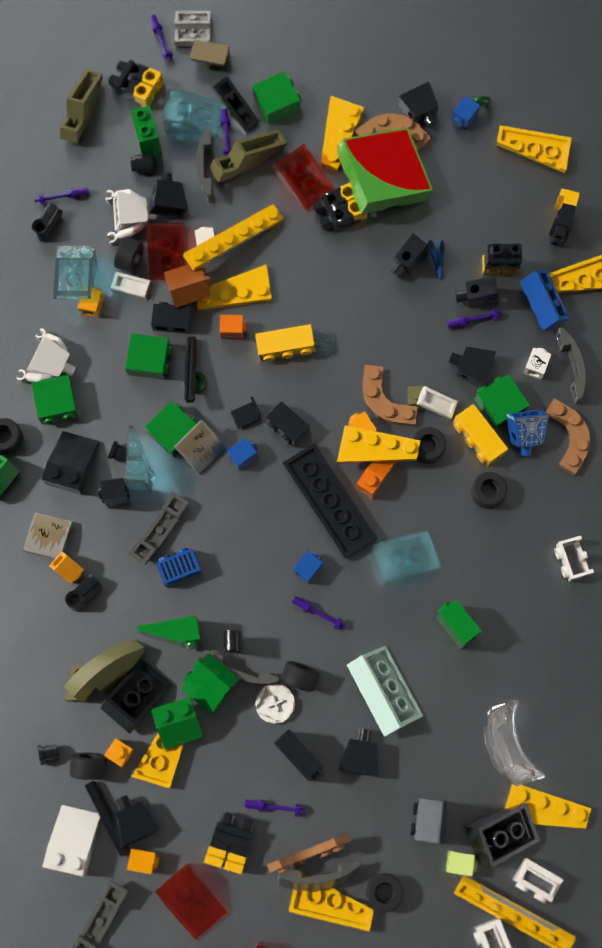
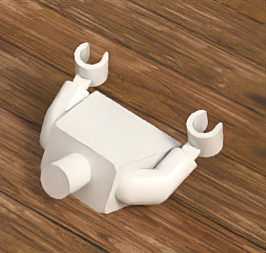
M126 189L116 191L115 193L112 190L106 191V195L110 198H105L108 204H113L115 231H118L117 234L114 232L108 233V238L115 237L113 241L109 242L111 245H117L119 239L123 240L125 237H130L140 232L147 224L148 219H156V214H149L150 208H147L146 198L133 190Z
M41 328L40 332L43 335H35L40 343L28 366V373L22 369L18 371L24 374L22 378H17L22 383L56 378L60 376L61 372L71 377L76 368L66 362L70 354L67 352V348L61 338L46 333Z

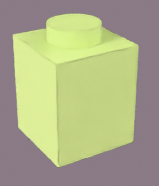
M448 851L446 872L472 876L473 872L476 873L478 861L474 859L475 855Z

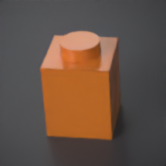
M220 315L221 339H243V333H247V322L243 320V315Z

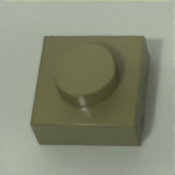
M408 386V405L419 406L417 401L424 386Z

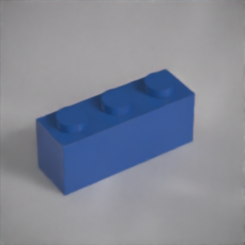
M535 270L520 281L523 292L526 294L531 309L534 311L538 324L543 331L554 330L570 319L547 270Z

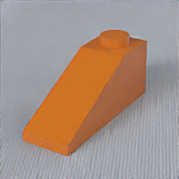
M372 461L357 482L356 490L372 499L397 461Z

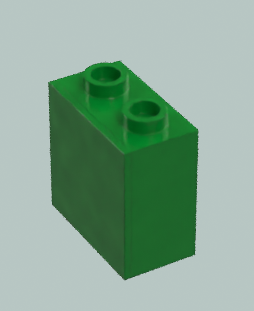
M285 71L252 85L253 96L268 124L300 110L301 95L299 91H295L293 80L290 76H287Z
M150 105L130 110L141 153H152L153 157L162 155Z
M131 333L125 366L127 374L165 380V374H169L170 363H167L168 356H172L173 345H170L169 338Z
M509 374L505 377L502 375L493 380V384L489 386L484 385L480 387L475 397L476 402L495 430L508 423L507 414L527 411L530 406Z
M69 375L31 383L37 417L41 424H53L55 421L71 420L79 416L73 384Z
M170 401L144 428L174 458L179 453L174 446L198 421L193 416L189 418L185 414V409L180 404L176 405Z
M457 600L451 604L446 602L437 611L439 614L436 619L460 649L481 633V629Z
M209 653L203 659L199 657L192 666L194 670L188 672L184 677L185 683L181 689L208 713L212 714L221 706L239 681V678Z

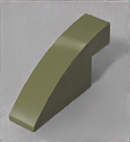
M86 69L66 98L67 117L60 126V139L78 143L93 111L103 73Z
M279 129L235 141L229 155L214 159L209 169L216 180L221 182L259 165L283 149L288 143Z
M134 639L117 644L86 663L69 679L63 688L82 703L95 687L108 696L147 649Z

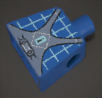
M541 410L507 414L510 441L512 444L521 447V455H533V446L544 443L549 414Z

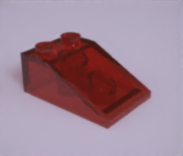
M305 143L299 144L271 165L282 183L305 210L320 200V195L335 189Z
M186 222L146 224L149 280H165L163 272L186 265V260L183 257V254L186 252Z
M190 863L186 864L155 891L165 906L195 940L227 913L226 909Z

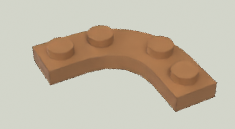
M396 113L378 115L355 130V135L361 136L408 127L417 151L431 141L428 134L414 120Z
M365 365L363 396L367 406L375 416L391 424L415 426L417 406L400 405L389 401L382 392L383 366Z
M554 398L545 413L549 414L550 420L562 426L569 436L568 449L558 466L575 476L589 451V430L583 418L574 409Z
M349 833L269 863L267 864L269 872L278 870L279 873L290 870L289 865L293 864L294 868L305 864L304 859L317 854L323 857L331 854V849H333V852L344 849V844L351 841Z

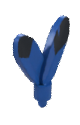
M428 240V250L435 264L436 273H438L439 278H442V264L445 252L444 241L440 240L438 242L436 250L433 241Z

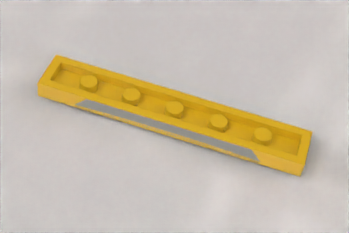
M272 204L183 254V257L194 271L277 225L284 218L275 205Z
M466 876L462 877L455 888L454 894L551 948H571L575 942V936Z

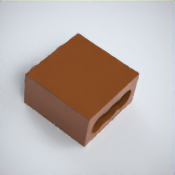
M188 264L163 272L175 308L211 296L209 287H212L205 267H200L193 271Z

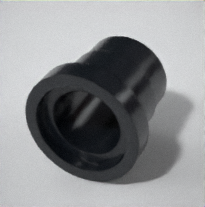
M114 441L108 459L114 458L125 462L130 449Z
M56 744L37 745L41 765H45L44 762L58 759Z

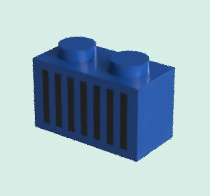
M181 549L177 552L178 554L171 557L170 555L163 556L156 562L165 587L202 573L193 549Z

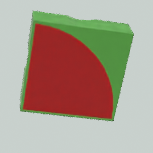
M408 127L344 138L336 150L343 170L351 183L352 193L361 214L384 210L392 206H405L425 202L433 191Z

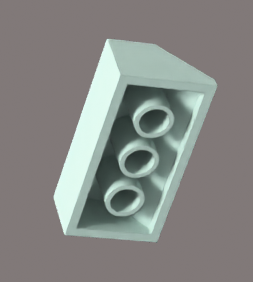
M386 645L361 655L347 664L384 736L423 717Z

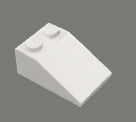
M62 805L47 847L43 867L86 876L100 822L98 813Z

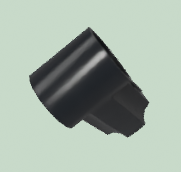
M52 203L48 204L39 219L34 220L32 223L33 233L36 239L41 242L49 240L51 230L63 213L61 209Z
M90 574L78 587L67 593L65 602L70 610L80 611L84 608L85 603L103 586ZM74 597L80 598L78 604L71 605L70 602Z
M224 631L223 651L230 653L241 652L243 648L242 631Z

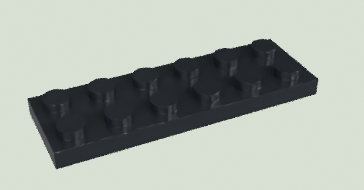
M315 443L282 462V465L344 559L377 539V536Z

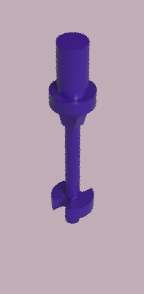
M151 15L149 18L153 26L152 31L157 33L164 50L162 56L164 60L171 62L173 54L170 50H167L161 34L163 27L159 24L156 15Z
M222 108L220 125L224 127L226 142L223 154L227 156L232 149L229 146L228 126L231 125V120L228 116V109Z
M88 187L71 188L66 193L47 197L39 194V198L34 199L35 203L41 202V205H45V201L62 197L77 199V196L88 195L89 190Z
M494 308L491 309V313L477 317L464 318L460 316L459 319L447 321L448 329L458 326L462 328L465 327V324L489 317L496 320L498 315H502V311L497 312Z
M297 596L294 597L292 603L302 608L305 613L309 611L334 623V628L337 630L339 627L345 629L346 625L342 624L343 619L339 618L337 621L316 610L311 605L312 602H306Z
M262 799L260 801H245V808L259 809V812L269 809L295 812L297 817H299V813L306 812V809H300V804H296V808L271 805Z

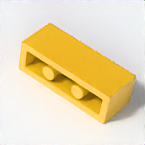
M311 324L255 334L258 355L261 361L270 362L280 357L287 359L297 354L310 355L316 351Z
M474 404L455 416L453 421L455 423L453 424L454 428L458 433H462L465 436V442L471 449H475L477 458L481 463L489 466L506 454L508 448Z

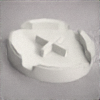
M275 683L267 685L260 690L256 697L255 705L257 713L267 723L278 724L290 718L294 712L295 701L294 696L287 687Z

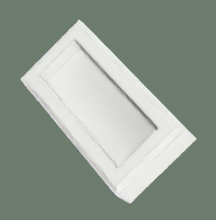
M116 272L111 285V291L147 300L152 282Z
M426 386L422 387L417 401V405L447 419H452L458 401Z

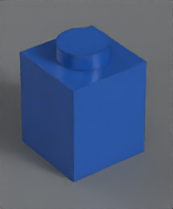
M464 96L454 109L451 121L456 126L466 130L478 115L480 105Z
M245 437L228 449L227 453L240 470L257 458L256 451L258 448L252 440L249 442Z
M307 551L294 566L293 572L309 584L323 566L322 558L315 552L310 553Z

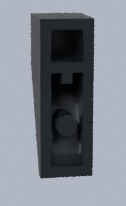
M225 76L211 87L244 131H247L260 121L228 76Z

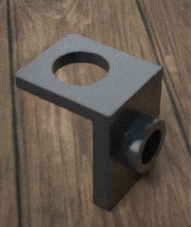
M253 396L250 397L251 403L231 411L238 429L261 419L260 410Z

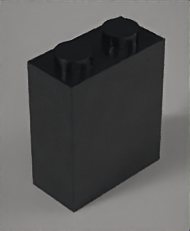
M289 729L274 742L275 746L307 781L310 778L314 781L322 773L320 762Z

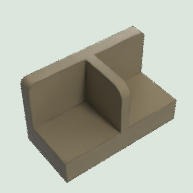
M194 39L190 60L206 63V67L209 70L211 64L225 66L226 61H229L230 50L228 45Z

